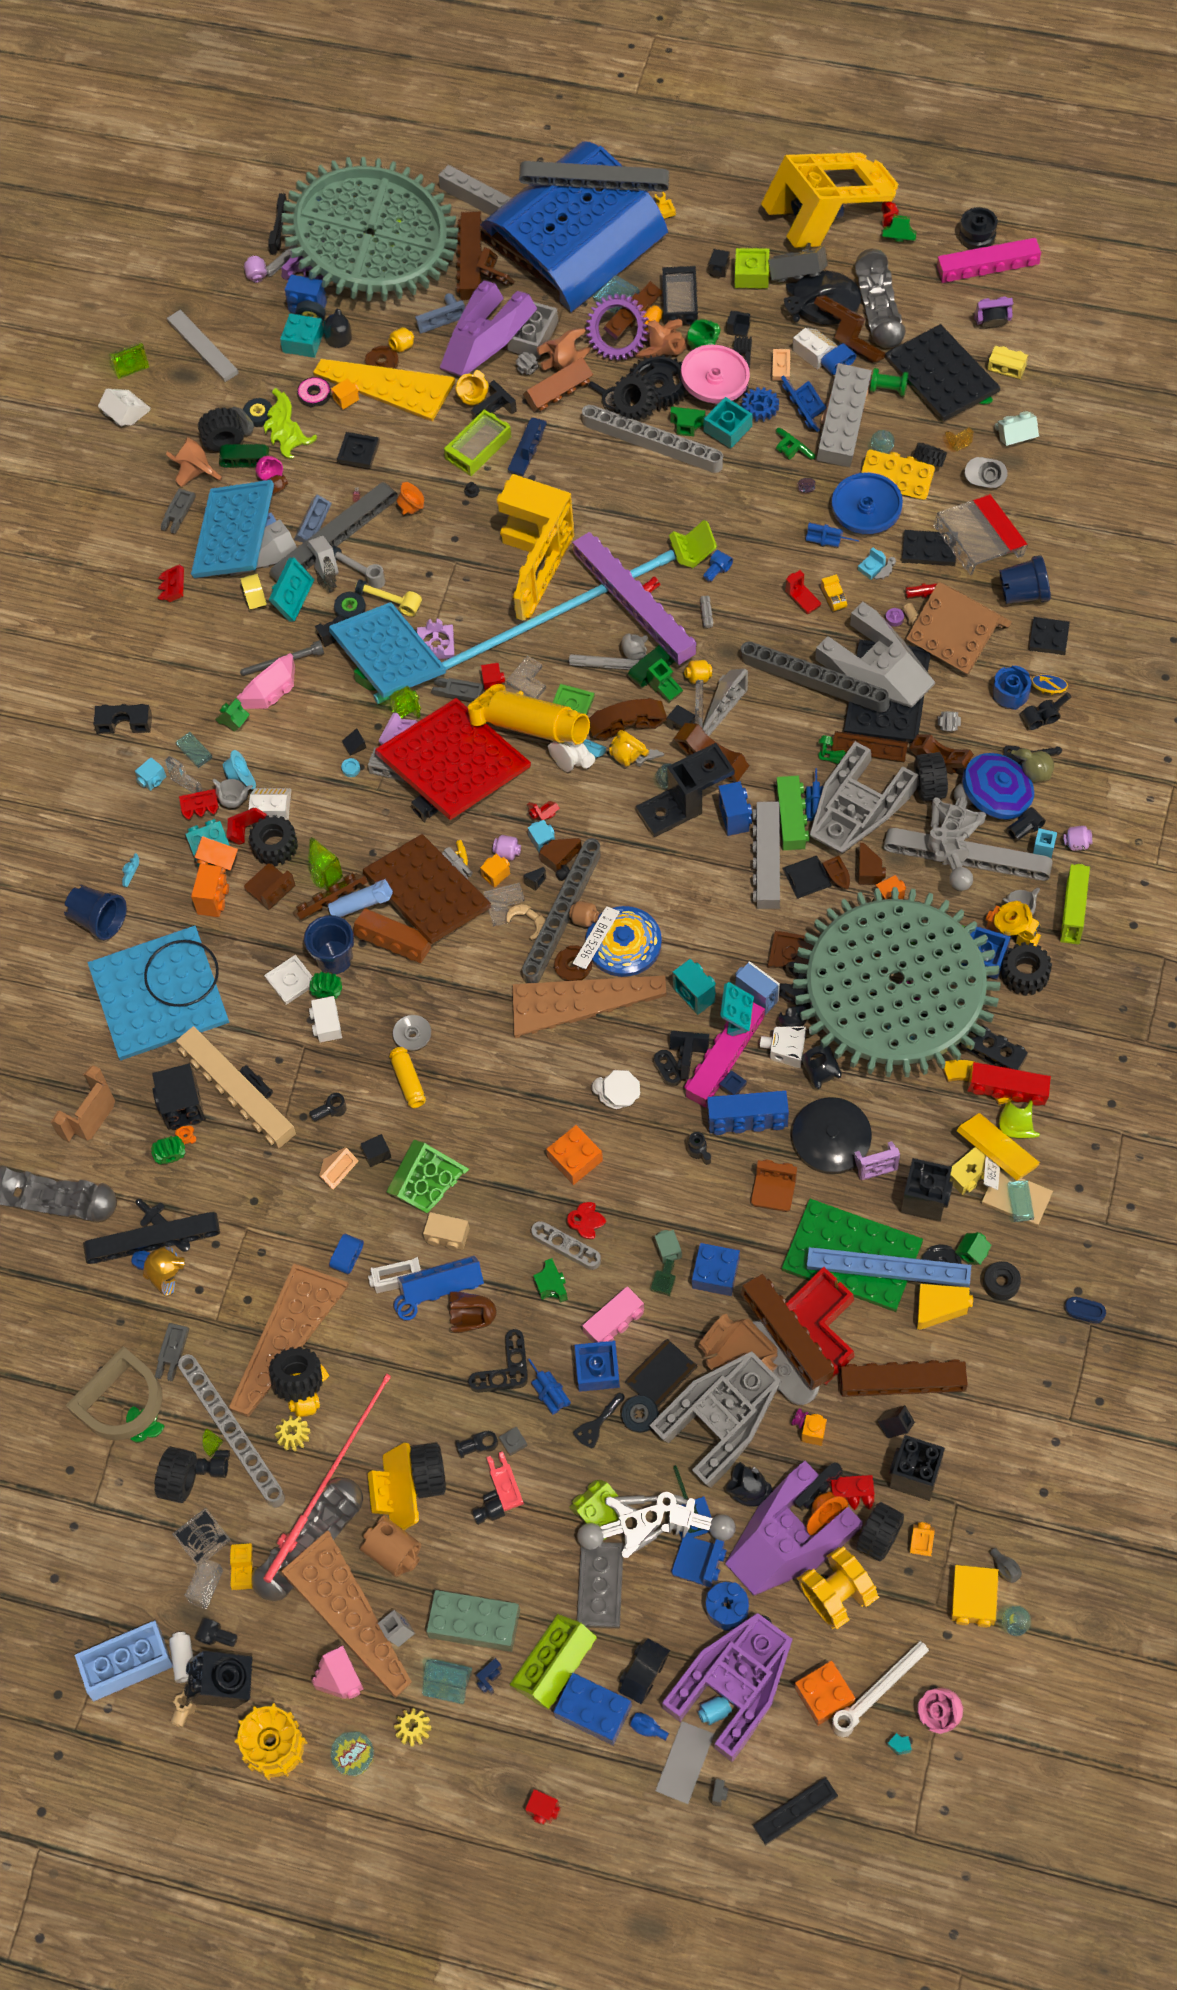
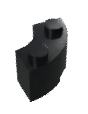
M649 1638L643 1645L639 1644L635 1650L634 1656L636 1658L628 1672L624 1671L619 1683L622 1686L619 1693L642 1705L654 1686L652 1683L657 1674L661 1673L670 1650Z

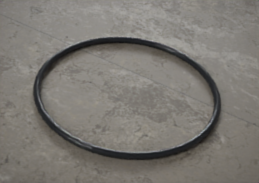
M177 940L167 943L156 950L146 964L144 972L146 988L153 998L168 1006L183 1007L195 1004L205 998L214 988L219 974L218 962L213 952L199 942ZM193 943L206 949L214 959L216 975L212 986L203 996L189 1003L173 1004L159 999L151 991L147 981V971L150 962L158 952L170 945Z

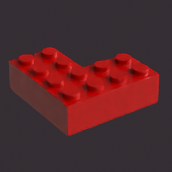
M823 1267L786 1305L790 1311L795 1312L801 1326L807 1328L813 1342L819 1344L825 1358L830 1359L833 1363V1379L839 1373L838 1367H845L855 1355L854 1350L828 1326L854 1301V1296L841 1282L838 1283L837 1278ZM832 1379L828 1380L824 1384L827 1385Z

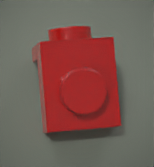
M891 201L882 202L881 212L884 214L882 226H890L894 215L899 213L897 206Z
M552 801L546 802L540 808L535 803L529 802L527 804L529 815L533 819L540 821L552 818L556 814L555 812L560 809L557 803Z

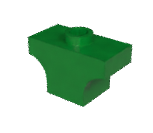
M894 215L892 224L883 228L882 237L894 238V241L903 242L904 239L916 240L917 231L913 230L910 226L911 216Z
M671 407V423L677 426V435L694 437L695 431L700 427H704L706 410Z
M235 698L229 704L225 703L220 708V714L215 720L219 724L228 726L235 732L250 714L243 709L241 702Z
M553 1258L545 1260L543 1271L533 1275L541 1300L554 1297L560 1303L567 1301V1292L563 1285L566 1281L563 1273H558Z

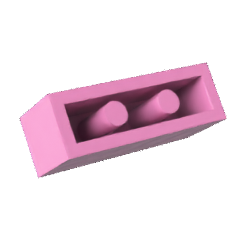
M627 1286L582 1325L583 1333L593 1343L613 1341V1337L618 1333H623L632 1320H638L643 1315L644 1303Z

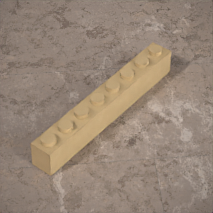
M194 1026L176 1040L179 1047L177 1049L184 1058L187 1056L190 1059L189 1062L194 1069H200L203 1072L202 1076L207 1082L212 1081L215 1084L214 1088L220 1095L224 1093L228 1097V1103L233 1108L236 1106L240 1110V1115L245 1120L249 1119L252 1122L253 1128L258 1133L262 1132L265 1135V1140L271 1146L274 1144L279 1149L296 1135L294 1126Z

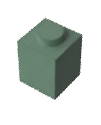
M663 1230L655 1235V1245L663 1264L682 1258V1251L674 1230Z

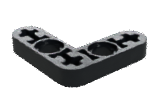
M512 1329L506 1334L508 1369L473 1373L468 1381L472 1391L482 1393L517 1389L527 1384L528 1372L523 1333L520 1330ZM514 1335H517L518 1348H514L513 1341L511 1340ZM514 1354H520L523 1358L521 1362L514 1363L511 1361V1357ZM509 1374L510 1378H516V1374H520L523 1378H521L520 1382H517L516 1379H510V1383H508L507 1375ZM497 1375L504 1378L503 1383L500 1385L493 1383V1378ZM486 1377H489L490 1386H487V1382H484L487 1381ZM477 1378H480L482 1382L477 1387L474 1382H476Z

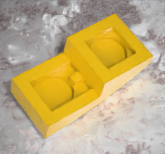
M252 1543L231 1545V1590L253 1589Z

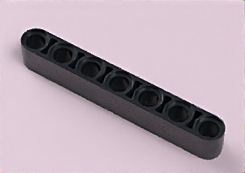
M208 1212L83 1242L86 1263L96 1264L131 1256L137 1251L148 1252L164 1246L170 1247L217 1236L220 1234L218 1216L216 1212Z

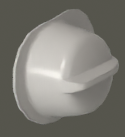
M976 457L967 463L965 475L967 480L974 485L996 488L1005 482L1007 469L1001 461Z

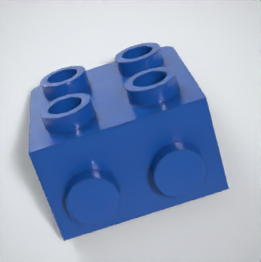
M685 1536L682 1539L672 1569L673 1576L712 1588L713 1582H717L721 1570L718 1569L720 1561L724 1562L727 1549H724V1541L716 1539L715 1544Z

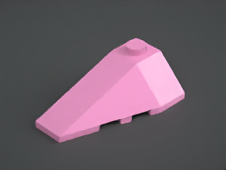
M341 1646L322 1656L319 1663L320 1669L315 1672L316 1677L312 1679L315 1689L343 1699L347 1697L352 1699L358 1696L363 1687L344 1647Z

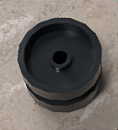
M973 207L962 215L959 238L964 247L973 250L989 247L994 244L998 225L997 216L988 208Z

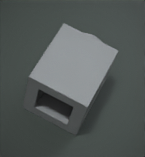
M395 1610L378 1622L386 1639L398 1647L415 1634L406 1617Z

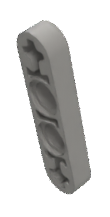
M536 1222L532 1226V1236L541 1244L587 1269L594 1270L600 1266L601 1256L595 1249L545 1222ZM544 1228L545 1234L540 1233V1235H537V1229L541 1230ZM559 1236L563 1238V1243L560 1245L552 1243L554 1237ZM572 1246H578L581 1250L578 1254L573 1255L569 1252V1249ZM593 1256H595L596 1262L592 1261L591 1263H589L587 1257L592 1258Z

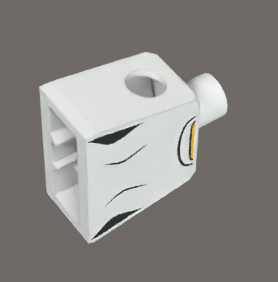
M775 1027L773 1037L761 1036L760 1048L771 1049L770 1059L773 1061L801 1068L806 1027Z

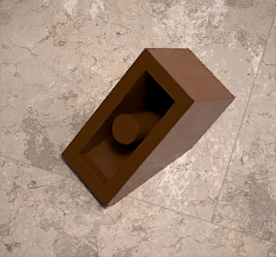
M579 838L551 840L540 850L541 862L556 873L557 870L561 869L562 864L567 865L580 852L582 848L581 840Z
M860 843L859 885H876L882 882V878H886V867H882V859L865 843Z

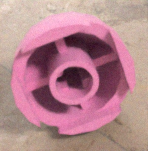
M942 1687L927 1691L923 1698L920 1699L918 1713L920 1720L923 1724L926 1723L930 1731L941 1734L951 1731L960 1723L963 1717V1705L958 1695L952 1690Z

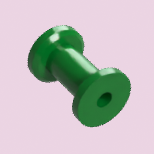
M874 368L870 392H875L877 388L898 390L900 395L905 397L909 372H904L902 377L879 374V369Z

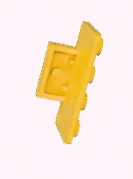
M868 450L861 473L883 475L898 486L902 495L925 500L929 493L935 467L918 462L914 457L907 456L906 459L894 452L886 454Z
M402 1443L383 1455L384 1472L372 1470L367 1473L372 1513L389 1515V1519L403 1530L415 1525L419 1520L409 1443Z

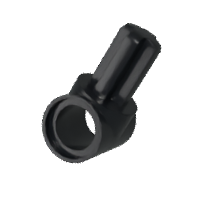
M332 1093L324 1101V1105L310 1111L309 1114L314 1122L328 1115L342 1116L347 1110L345 1099L340 1093ZM338 1102L341 1103V1104H340L339 1106H337V1107H334V1106H333V1104H335V1103H338Z
M202 1618L194 1637L197 1641L207 1645L219 1642L230 1647L235 1646L238 1638L235 1634L221 1630L219 1623L208 1618Z

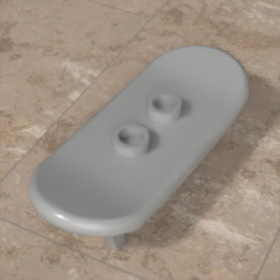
M753 1321L752 1323L777 1347L778 1356L773 1363L778 1366L773 1373L781 1380L778 1390L789 1401L797 1405H805L813 1401L819 1392L820 1386L811 1390L761 1321Z

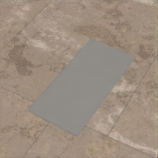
M681 1722L656 1792L686 1804L689 1803L714 1733L686 1722Z

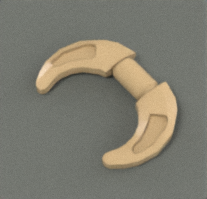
M515 905L510 908L506 916V922L509 923L515 915L526 914L535 921L536 932L530 936V939H537L545 923L544 917L542 915L539 916L527 905Z

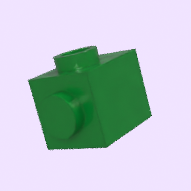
M979 1232L966 1233L955 1253L968 1265H981L992 1245Z

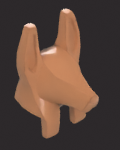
M656 320L648 322L649 330L647 332L649 334L644 335V337L649 341L650 347L639 351V353L635 352V357H646L648 359L650 354L652 357H656V354L660 356L663 354L678 355L682 353L686 348V342L681 332L676 331V328L682 327V320L668 321L665 326H661Z
M571 329L559 338L549 340L538 346V355L547 352L551 357L541 363L542 370L545 371L551 367L562 370L578 359L584 358L590 352V348L586 347L577 351L574 341L585 333V329Z
M187 437L185 439V444L176 456L167 451L166 455L181 465L176 477V482L181 487L203 472L212 475L218 480L222 479L208 464L202 447L191 438Z

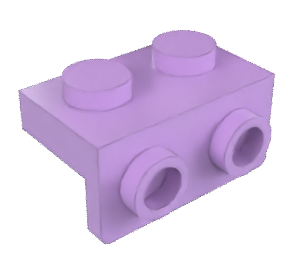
M393 713L379 738L380 744L386 743L416 724L417 721L401 719L397 713Z

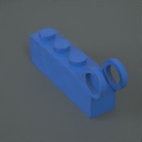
M470 1256L397 1277L401 1295L395 1299L394 1309L401 1319L411 1320L417 1315V1305L422 1301L437 1300L440 1296L450 1295V1292H459L464 1289L471 1290L484 1284L478 1259L475 1256ZM401 1299H405V1300L402 1301V1302L398 1305V1307H397L398 1302H399ZM405 1304H410L407 1310L401 1311ZM413 1308H414V1311H413V1313H412L411 1315H409V1316H404V1315H406V1314H409V1313L413 1310Z

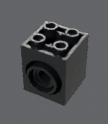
M190 1063L152 1073L155 1085L152 1089L155 1104L168 1130H177L182 1126L196 1125L206 1120L197 1079Z
M912 1158L901 1213L941 1222L943 1209L948 1208L953 1186V1181L950 1180L952 1167Z
M904 1435L901 1447L896 1448L889 1475L892 1476L890 1489L930 1501L942 1464L945 1447Z
M202 1651L191 1658L186 1665V1674L188 1675V1683H186L184 1695L187 1696L186 1703L237 1708L249 1701L253 1656Z

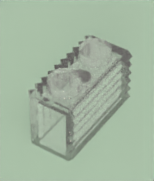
M202 1557L200 1558L201 1561L198 1562L199 1565L196 1566L197 1570L193 1574L194 1577L191 1578L192 1581L188 1586L189 1589L186 1590L187 1593L184 1595L190 1604L207 1609L223 1569L219 1563Z

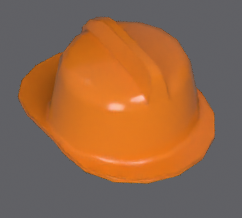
M409 482L402 483L400 494L397 498V504L401 508V513L403 515L406 513L414 514L424 507L422 492Z
M830 1491L818 1496L812 1504V1516L807 1523L808 1534L815 1536L848 1507L847 1500L843 1497L835 1496Z

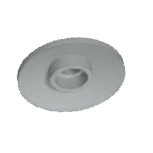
M408 1015L401 1018L395 1024L393 1038L399 1047H404L410 1051L418 1050L429 1042L431 1027L423 1017ZM411 1034H416L415 1037H409Z

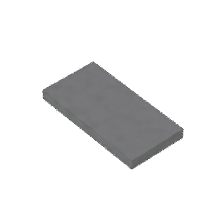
M603 1542L598 1548L588 1550L581 1546L577 1621L586 1628L620 1629L623 1556L621 1553L624 1543Z

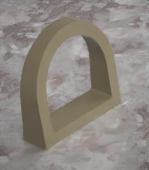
M122 1346L65 1406L96 1435L108 1440H124L140 1434L155 1420L162 1404V1389L152 1371L128 1349ZM128 1367H131L147 1381L149 1388L147 1404L142 1413L131 1422L118 1426L106 1425L97 1421L86 1412Z

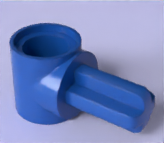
M716 550L710 559L711 566L704 573L703 577L709 582L718 573L727 572L732 566L733 558Z

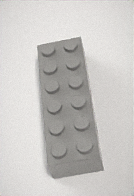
M838 363L817 461L851 467L872 370Z

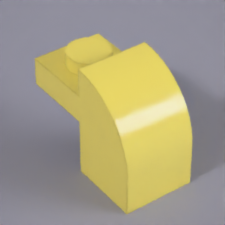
M258 574L240 578L249 609L267 605Z

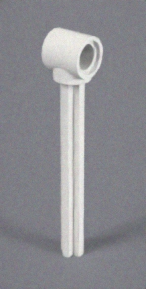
M919 1641L850 1709L846 1707L844 1710L838 1711L834 1715L832 1724L834 1733L840 1737L849 1736L853 1732L854 1727L860 1722L858 1718L929 1651L926 1645ZM844 1719L848 1721L849 1726L842 1728L838 1725V1721Z

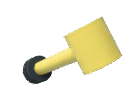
M361 579L358 580L355 586V593L363 595L366 592L400 604V612L410 617L415 616L422 602V598L415 592L408 591L402 598L368 586L367 581Z

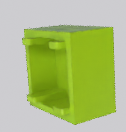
M736 248L735 288H769V248Z

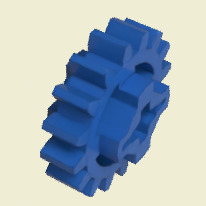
M756 387V391L750 389V394L745 393V398H742V407L753 414L752 418L754 417L755 421L762 419L764 422L766 417L770 420L771 415L776 416V411L779 410V398H777L776 393L772 394L771 389L766 391L765 387L762 390Z

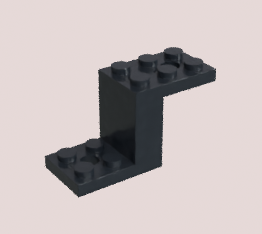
M714 743L667 766L668 790L637 805L636 811L653 837H656L702 814V790L734 775L735 770L717 743ZM709 763L714 765L712 769H706L704 766ZM658 811H664L666 813L662 817L656 815Z

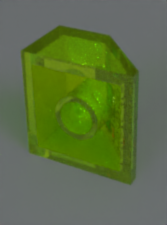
M141 342L108 354L111 366L118 379L149 368L145 349Z
M311 837L309 839V863L314 878L313 882L317 887H323L327 891L328 886L338 882L343 877L339 858Z

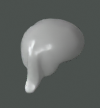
M630 633L624 635L621 644L625 656L631 660H641L644 658L647 652L644 643L648 637L646 635L640 637Z
M212 779L216 786V795L220 804L227 808L239 807L247 799L248 790L253 787L252 785L245 787L242 782L235 779H227L222 782Z
M1036 888L1032 892L1016 890L1011 892L1007 898H1003L1006 903L1020 901L1027 904L1033 916L1040 888Z

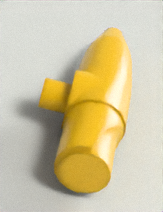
M458 840L456 842L458 851H455V853L464 859L463 862L467 866L468 858L462 840Z

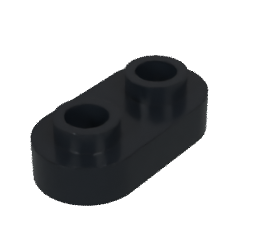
M668 1050L658 1051L654 1056V1064L664 1082L669 1086L680 1084L682 1081L681 1071L678 1070V1063L674 1056ZM662 1060H666L667 1063H664V1064H663V1063H661V1061H662ZM672 1075L676 1076L675 1079H671L669 1077Z

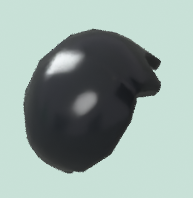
M795 1006L787 1008L785 1015L780 1012L779 1024L782 1027L804 1026L807 1019L801 1020L800 1016L802 1011L807 1010V1007Z

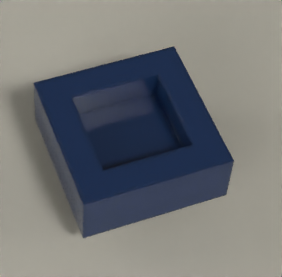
M731 1070L719 1084V1087L729 1095H737L747 1085V1081Z

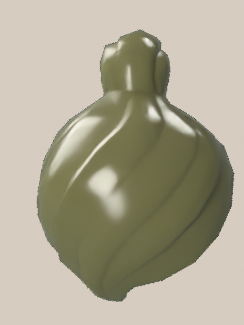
M1025 748L1011 751L1012 755L1022 759V770L1032 782L1037 783L1051 779L1054 762L1048 753L1043 751L1031 752Z

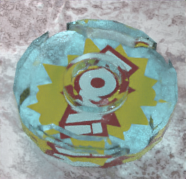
M360 1732L344 1733L332 1745V1764L338 1772L345 1776L354 1777L361 1775L373 1763V1745L368 1737Z

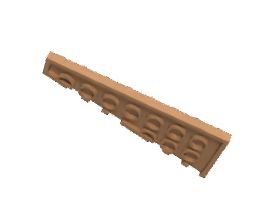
M665 976L513 984L515 1038H520L521 1035L535 1034L539 1030L556 1028L560 1024L567 1022L570 1024L594 1017L602 1012H612L613 1009L623 1006L629 1007L634 1003L644 1000L647 1002L665 997Z
M293 1264L229 1406L230 1411L247 1417L251 1415L272 1387L269 1373L271 1360L275 1359L274 1356L277 1353L281 1354V1351L284 1349L289 1350V1347L298 1348L304 1346L347 1290L348 1282Z
M327 1530L281 1571V1574L392 1696L396 1698L411 1685L412 1681L401 1661L396 1656L390 1641L386 1639L379 1627L369 1602L353 1577L351 1569L346 1564L331 1533Z

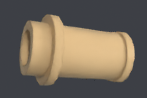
M909 603L902 610L909 619L908 623L914 626L920 614L917 613L913 604Z

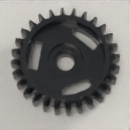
M650 354L648 359L643 357V361L638 360L637 364L634 363L633 368H630L629 374L631 375L633 373L651 380L653 384H663L662 387H657L655 390L659 393V396H656L659 401L655 403L659 411L661 408L667 410L668 406L674 407V403L679 405L680 401H684V396L686 397L688 394L681 380L682 361L678 362L677 358L672 360L671 355L667 358L665 354L662 357H659L658 354H656V357H652ZM672 374L679 379V384H674ZM640 388L633 390L630 394L631 399H634L635 403H638L641 398Z

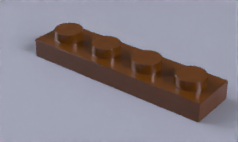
M839 731L834 733L833 751L844 750L847 753L853 743L857 742L871 749V757L903 762L906 760L908 742Z

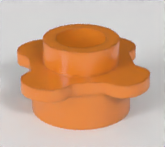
M183 1126L175 1131V1135L182 1139L184 1145L196 1142L192 1126Z

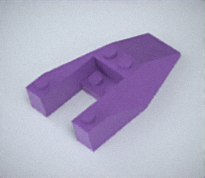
M484 280L472 294L452 333L440 369L461 377L464 374L470 373L503 348L537 310L530 295L517 291L490 321L486 318L504 298L495 283Z
M806 1461L793 1470L757 1508L725 1563L753 1596L798 1578L808 1569L816 1570L828 1559L827 1555L838 1547L841 1548L862 1529L863 1522L847 1507L815 1536L808 1534L807 1528L789 1509L795 1504V1500L819 1476Z
M757 1613L701 1651L663 1701V1709L681 1722L707 1686H710L740 1710L715 1742V1750L733 1762L772 1705L793 1639Z

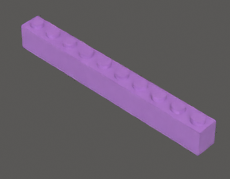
M588 532L572 542L573 553L678 665L696 655V642L694 638L689 637L684 628L675 622L673 616L667 614L663 606L653 599L652 594L643 589L640 581H636L628 569L625 570L619 559L611 555L610 550L601 544L597 536L594 537Z

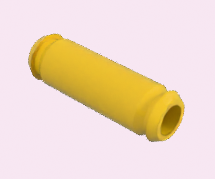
M397 1047L390 1052L389 1058L391 1059L401 1089L408 1102V1106L411 1108L421 1107L425 1104L426 1097L424 1096V1091L415 1068L407 1053V1049Z

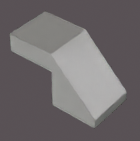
M320 536L309 540L307 546L316 557L314 568L323 580L338 575L339 571L333 548L325 537Z

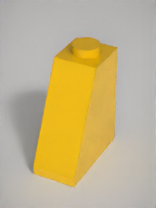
M920 1284L917 1329L921 1330L966 1315L968 1308L973 1305V1295H969L970 1288Z

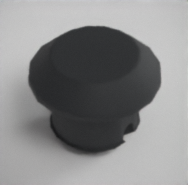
M474 482L467 483L464 489V493L468 497H475L480 492L479 487Z
M562 864L561 869L556 871V876L559 880L563 881L567 878L570 872L569 867Z

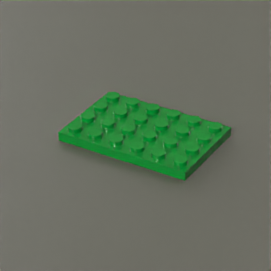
M809 1199L783 1264L782 1271L810 1281L819 1270L807 1269L809 1247L917 1259L923 1238ZM830 1272L837 1278L838 1283L841 1282L853 1293L855 1298L897 1312L908 1280Z

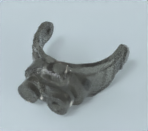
M326 556L323 559L325 563L324 580L317 570L316 573L318 584L323 589H326L329 594L334 591L337 585L335 583L333 563Z

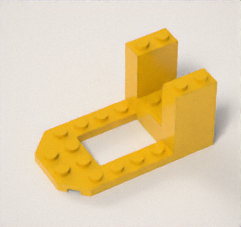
M862 153L785 155L761 205L769 215L793 214L791 201L798 198L803 205L786 237L795 248L806 247L807 243H811V247L821 245L842 203L893 201L899 184L882 163L876 160L871 162L865 159L866 155ZM854 169L867 186L836 187L824 170Z
M512 474L510 479L506 480L502 494L499 493L496 503L498 504L499 512L509 515L507 524L503 525L500 532L503 544L529 552L526 564L520 568L517 588L513 595L516 619L523 621L526 617H532L574 538L571 493ZM543 557H545L546 560H545V563H544V568H543V570H540V571L538 572L537 581H536V573H535V572H536L537 568L539 567V565H540V563H541Z

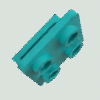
M215 819L205 822V827L199 828L198 825L187 829L188 833L185 834L193 855H195L202 836L230 846L221 821L216 822Z
M730 982L724 984L721 1017L729 1022L727 1034L735 1036L750 1031L754 996Z

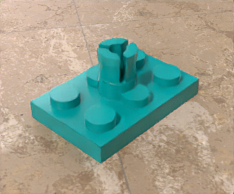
M294 557L288 558L277 583L272 586L273 591H271L269 601L289 622H294L315 579Z

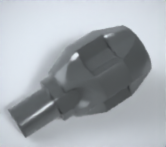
M997 1548L991 1550L990 1554L995 1559L999 1574L1010 1583L1018 1581L1022 1576V1572L1015 1560L1004 1554L1002 1555Z

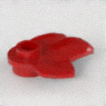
M593 1202L580 1204L577 1210L571 1211L567 1216L569 1227L577 1230L580 1236L586 1239H595L594 1229H598L606 1223L605 1217L599 1212H595L596 1204ZM574 1217L579 1218L580 1221H576Z

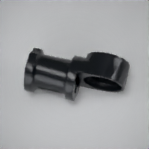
M484 1431L474 1434L471 1438L463 1441L456 1440V1445L462 1459L465 1455L476 1451L479 1453L495 1450L498 1446V1439L494 1432ZM487 1436L494 1438V1443L490 1446L483 1444V1439Z

